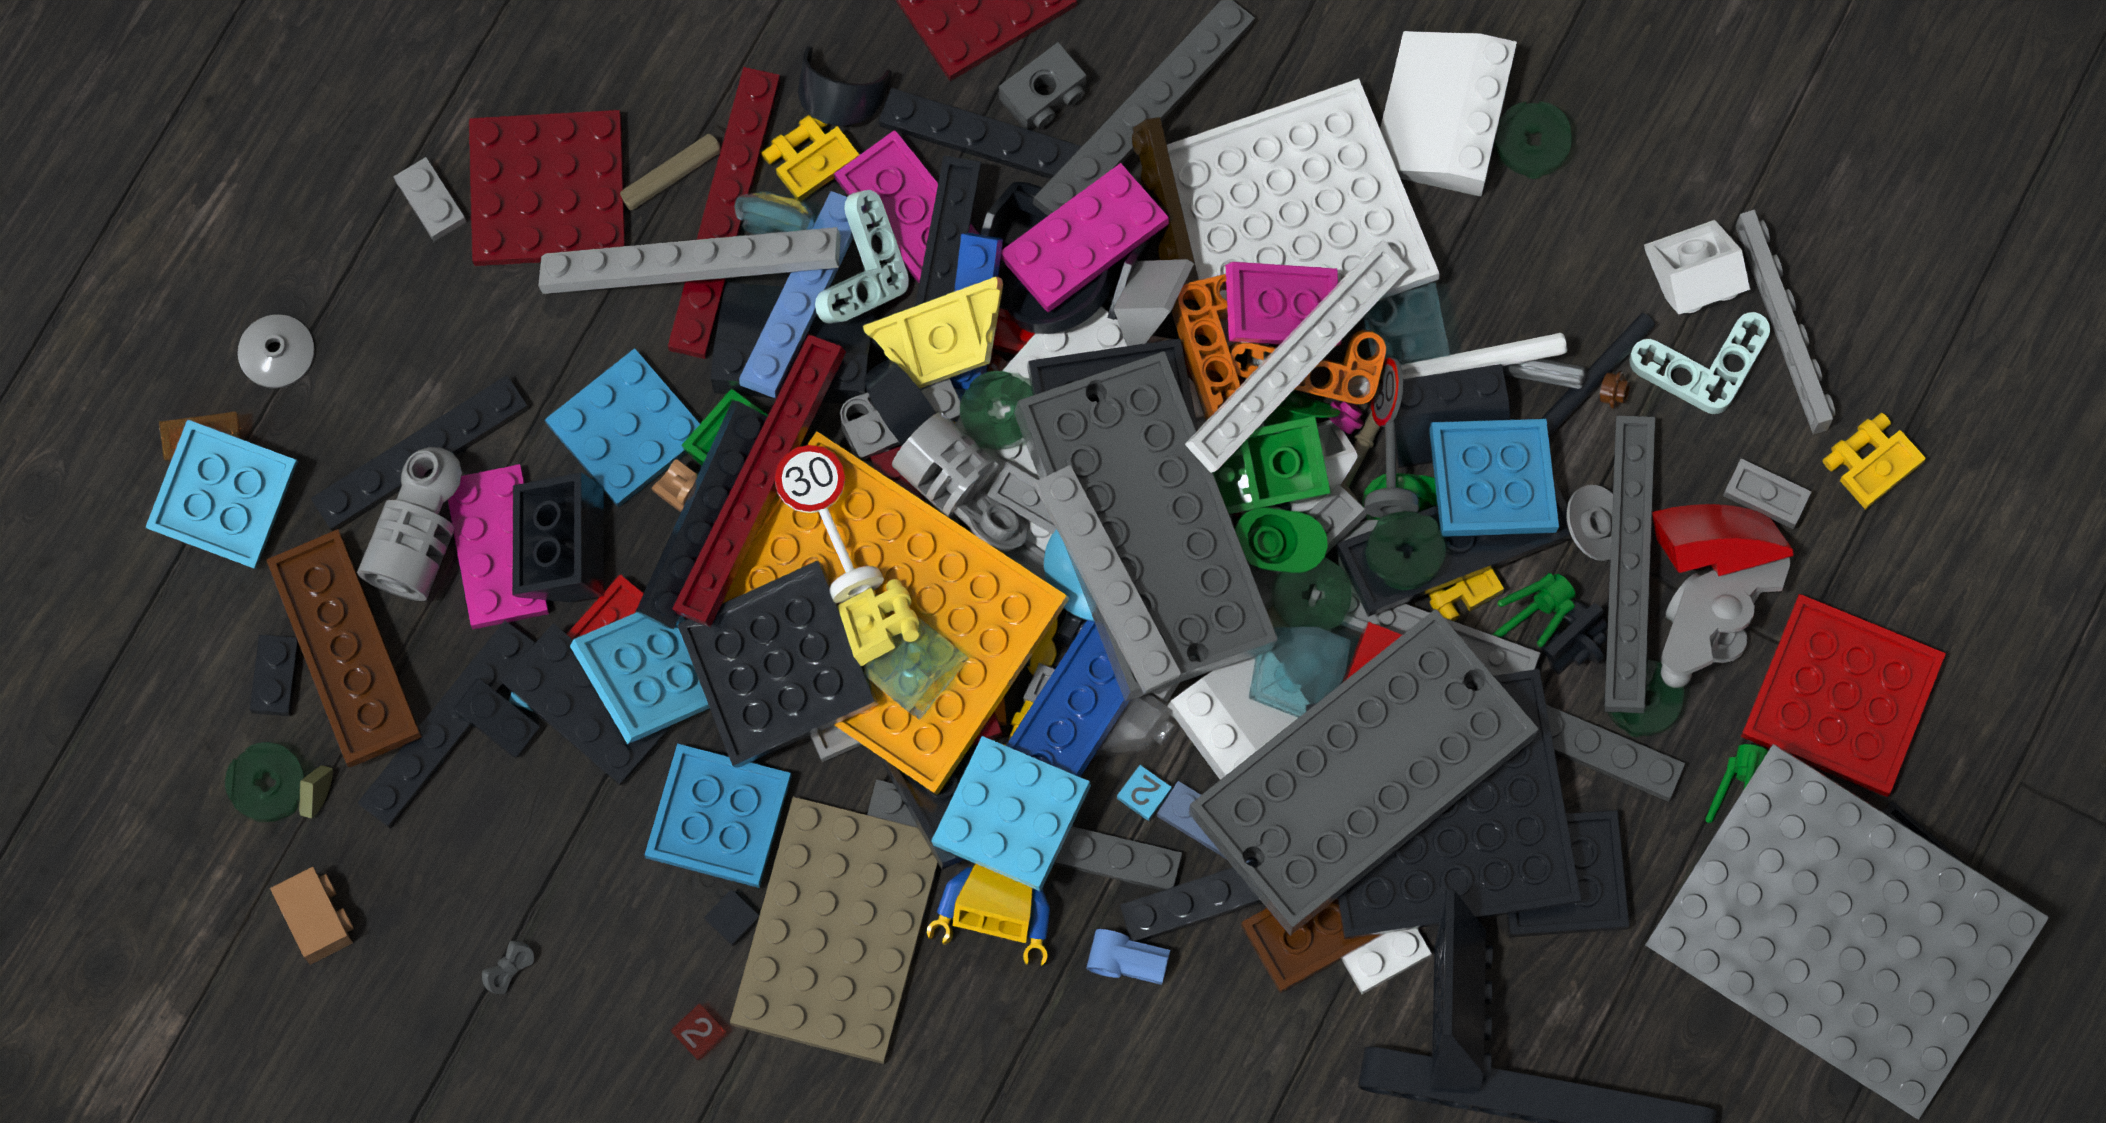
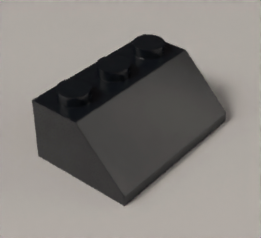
M1502 364L1403 379L1401 404L1394 419L1395 453L1398 468L1433 463L1429 431L1432 422L1510 420L1509 399Z
M582 472L513 485V596L561 602H574L604 596V493L602 485Z

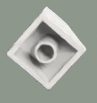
M1715 220L1644 244L1646 254L1664 297L1678 314L1693 313L1700 310L1702 306L1719 300H1730L1735 298L1738 293L1750 290L1742 249Z

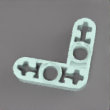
M872 190L852 193L845 201V214L865 271L818 294L815 302L816 313L825 323L831 324L847 321L902 295L908 287V273L884 205L879 195ZM865 204L867 210L862 212L861 206ZM873 224L874 227L867 229L866 225ZM874 234L880 238L882 243L880 254H877L872 248L871 240ZM886 260L887 263L880 265L879 261ZM891 275L892 282L888 284L887 278H889ZM859 283H862L867 289L868 295L865 303L857 295ZM844 298L846 304L840 305L833 310L832 304L836 300Z
M1751 312L1742 315L1737 320L1710 369L1652 339H1643L1635 344L1629 358L1630 366L1638 376L1710 414H1720L1726 411L1732 403L1764 347L1770 333V325L1761 314ZM1754 324L1758 326V335L1752 337L1746 349L1740 345L1746 334L1745 328H1749ZM1648 351L1653 352V360L1658 364L1651 361L1647 366L1641 364L1642 356L1638 353L1645 355ZM1729 354L1738 355L1744 361V368L1739 372L1728 371L1723 365V358ZM1665 359H1668L1671 362L1667 365L1664 376L1658 374L1661 368L1660 365L1663 366ZM1676 368H1685L1690 371L1692 381L1687 385H1677L1671 379V372ZM1721 377L1727 381L1721 393L1723 399L1718 398L1714 403L1709 400L1710 393L1708 391L1715 390Z

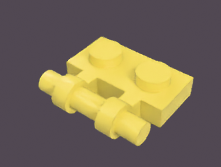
M890 580L886 585L887 591L880 595H877L871 587L838 605L853 656L860 666L896 648L892 637L899 633L903 635L904 640L907 642H913L919 637L917 630L919 621L916 613L910 610L911 598L908 590L902 586L900 580ZM895 611V614L885 618L884 614Z

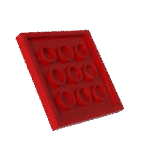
M1799 594L1741 737L1769 749L1775 744L1805 764L1888 797L1946 653Z

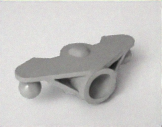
M1787 557L1722 576H1718L1715 570L1702 576L1697 573L1691 575L1677 590L1666 611V618L1672 621L1673 624L1662 653V680L1673 688L1683 687L1688 684L1693 672L1709 666L1713 662L1726 663L1740 657L1747 645V634L1744 628L1749 626L1754 617L1755 601L1761 592L1782 591L1790 568V558Z

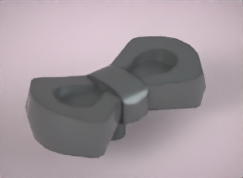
M510 941L506 956L498 961L497 966L482 971V983L485 988L491 993L505 994L511 978L519 970L533 964L534 953L531 947L522 941Z

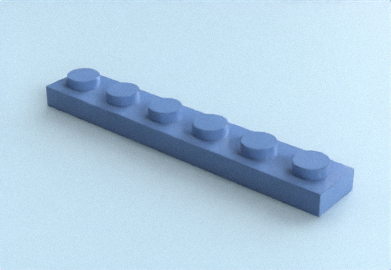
M830 191L812 229L838 228L841 235L840 267L854 237L844 209L847 197ZM865 204L861 206L862 212L866 210ZM839 268L790 273L739 378L740 386L773 398L777 397L817 314L815 308L816 298L820 292L830 287Z

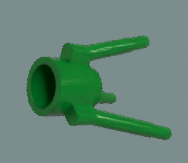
M1548 573L1541 580L1500 599L1497 604L1499 607H1504L1537 592L1533 603L1497 629L1492 635L1498 638L1503 637L1538 609L1546 614L1557 612L1537 641V646L1543 647L1564 616L1575 608L1571 601L1575 598L1574 588L1562 575Z
M1743 744L1738 746L1736 757H1729L1727 770L1705 818L1707 823H1712L1734 774L1737 773L1736 778L1739 781L1745 782V789L1768 753L1767 749L1756 745Z

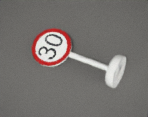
M814 445L796 447L785 454L777 465L775 474L778 495L786 505L796 511L820 513L846 572L831 584L830 594L835 603H843L871 587L873 590L877 589L884 581L882 573L875 566L854 568L828 507L836 503L844 489L845 474L839 459L826 448Z

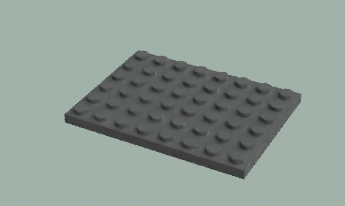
M1773 744L1645 946L1919 1120L2047 922L2049 916Z

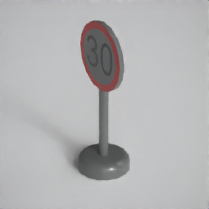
M1391 357L1384 359L1377 390L1371 399L1373 419L1378 426L1385 427L1386 488L1369 493L1364 501V510L1367 514L1389 519L1411 516L1419 510V499L1414 492L1408 489L1396 488L1394 419L1400 408L1403 394V373L1399 361Z

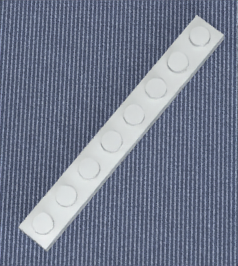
M1384 240L1378 242L1185 443L1189 450L1211 473L1218 470L1409 269Z

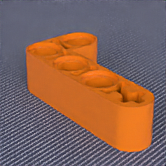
M1226 274L1185 284L1172 307V316L1206 421L1240 387L1220 323L1221 320L1228 319L1227 301L1220 295V291L1227 290ZM1183 300H1195L1199 304L1200 310L1193 311L1188 309L1184 305ZM1205 335L1210 339L1212 345L1202 346L1196 342L1194 336ZM1206 371H1217L1221 374L1223 381H1211L1207 377Z
M1370 330L1356 332L1348 342L1343 363L1322 359L1315 367L1324 366L1329 369L1330 379L1326 385L1322 387L1313 386L1310 381V372L1294 390L1353 404L1369 402L1376 393L1386 354L1384 340ZM1364 338H1373L1377 344L1375 354L1367 359L1361 358L1357 353L1359 342ZM1235 342L1229 347V351L1237 375L1248 378L1259 365L1247 363L1245 369H1241V363L1235 359L1236 354H1243L1245 348H1247L1251 356L1264 360L1263 352H1268V357L1277 347L1253 342ZM1357 375L1364 376L1367 380L1366 391L1359 396L1350 395L1348 391L1349 380Z

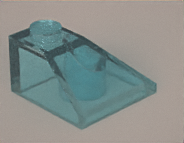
M917 616L919 621L917 629L919 637L915 641L907 642L904 640L903 635L899 633L892 637L896 648L864 664L863 668L868 679L920 720L969 658Z
M1273 627L1278 641L1272 650L1256 655L1248 698L1299 718L1305 713V705L1318 703L1340 685L1346 672L1351 640L1319 627Z

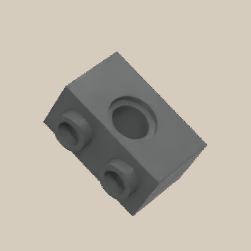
M1057 42L999 86V100L1024 129L1032 130L1036 126L1040 129L1054 119L1056 111L1064 105H1074L1084 96V90L1087 89L1086 74ZM1048 85L1055 91L1050 95L1044 96L1038 94L1036 89L1040 86Z

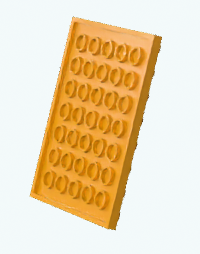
M816 431L808 445L826 448L834 453L843 465L845 474L843 493L836 503L828 507L854 568L875 566L880 570L884 581L874 590L877 595L887 591L886 585L890 580H900L902 586L909 592L911 598L910 610L916 613L919 621L917 629L919 637L915 641L907 642L904 640L903 635L899 633L892 637L896 648L863 665L878 705L834 724V726L938 795L1070 598ZM776 493L723 603L817 560L823 564L830 584L846 573L820 513L796 511L786 505L778 493ZM895 611L884 614L885 618L895 614Z

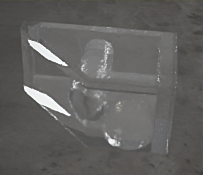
M1149 693L1131 699L1094 755V758L1150 751L1156 742L1162 745L1175 728L1171 723L1173 721V710Z

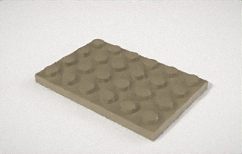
M796 797L792 798L731 1016V1026L885 1064L938 867V862L919 828Z

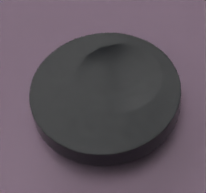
M1109 267L1049 313L1011 271L1004 284L1003 301L1013 321L1020 328L1028 332L1053 334L1066 331L1086 321L1103 305L1112 287V270Z

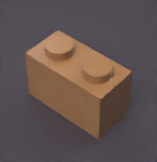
M311 867L270 888L303 957L310 965L353 943L348 934L349 931L354 929L344 908L336 910L331 898L337 895L327 874L319 876L314 867Z

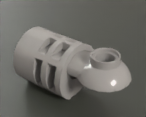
M938 412L926 420L897 452L892 462V467L945 516L950 519L958 516L970 527L971 533L998 551L1008 552L1022 546L1026 541L1027 530L1021 518L1011 509L988 497L984 492L996 476L1000 465L944 413Z
M427 447L412 454L403 466L401 474L402 487L397 499L386 501L357 571L359 577L367 583L405 599L414 601H425L427 599L455 530L452 523L438 515L442 504L453 496L460 485L461 466L459 460L452 452L441 447ZM434 468L431 475L423 479L425 472Z

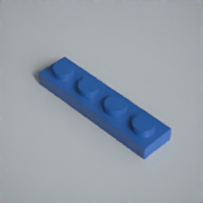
M968 232L961 234L954 292L993 277H998L1003 239ZM987 365L949 379L955 388L980 392L984 390Z

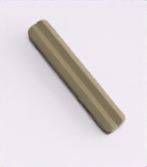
M712 134L705 135L623 189L620 195L625 206L629 210L636 209L718 155L721 148L716 138Z

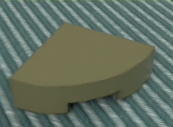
M321 765L300 781L299 812L301 816L312 819L321 809L330 789L333 768Z

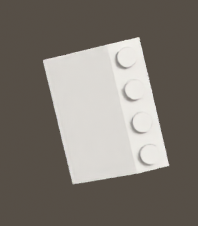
M1403 31L1380 128L1400 179L1482 196L1515 54L1516 41L1476 33Z
M1268 651L1213 670L1172 699L1167 708L1221 780L1305 713V705L1310 703L1273 653Z

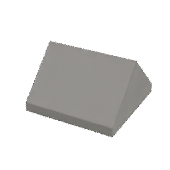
M1188 259L1137 262L1114 307V312L1127 346L1145 344L1172 310L1194 265L1193 262Z

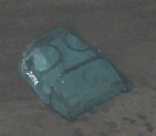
M770 191L741 195L737 197L734 205L737 219L744 221L742 227L754 235L772 233L773 229L780 230V232L811 230L817 220L806 202Z
M1435 282L1429 283L1428 286L1424 285L1421 288L1407 290L1389 297L1382 296L1364 315L1366 330L1375 332L1385 342L1386 354L1384 359L1389 357L1395 358L1399 361L1400 365L1450 356ZM1368 338L1372 357L1377 350V344L1373 338Z

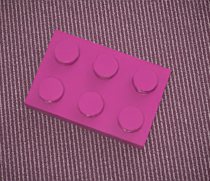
M1230 262L1225 265L1229 341L1281 344L1338 284L1337 268Z

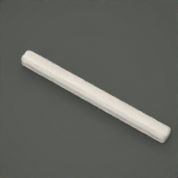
M1557 333L1403 364L1401 368L1403 379L1498 364L1507 366L1565 354L1567 352V344L1564 334ZM1357 375L1349 380L1348 391L1350 395L1358 396L1366 391L1367 380L1364 376Z

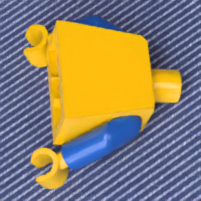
M975 864L974 867L965 868L947 882L937 910L940 916L938 920L931 922L927 927L929 939L933 938L934 930L938 926H944L946 935L943 938L942 944L949 943L953 937V929L949 922L953 919L952 926L1026 943L1028 936L1031 938V943L1023 953L1025 964H1028L1029 950L1034 948L1042 952L1041 966L1046 962L1047 951L1042 946L1043 939L1047 938L1050 907L1043 889L1038 891L978 864Z

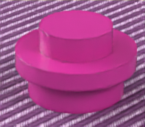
M1334 400L1330 404L1339 409L1340 415L1330 417L1329 419L1344 432L1352 434L1355 429H1361L1364 425L1360 418L1363 413L1353 403L1344 401L1341 403Z

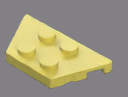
M993 277L863 326L864 331L882 347L885 355L899 365L920 389L987 365L991 360L1003 289L1002 279Z

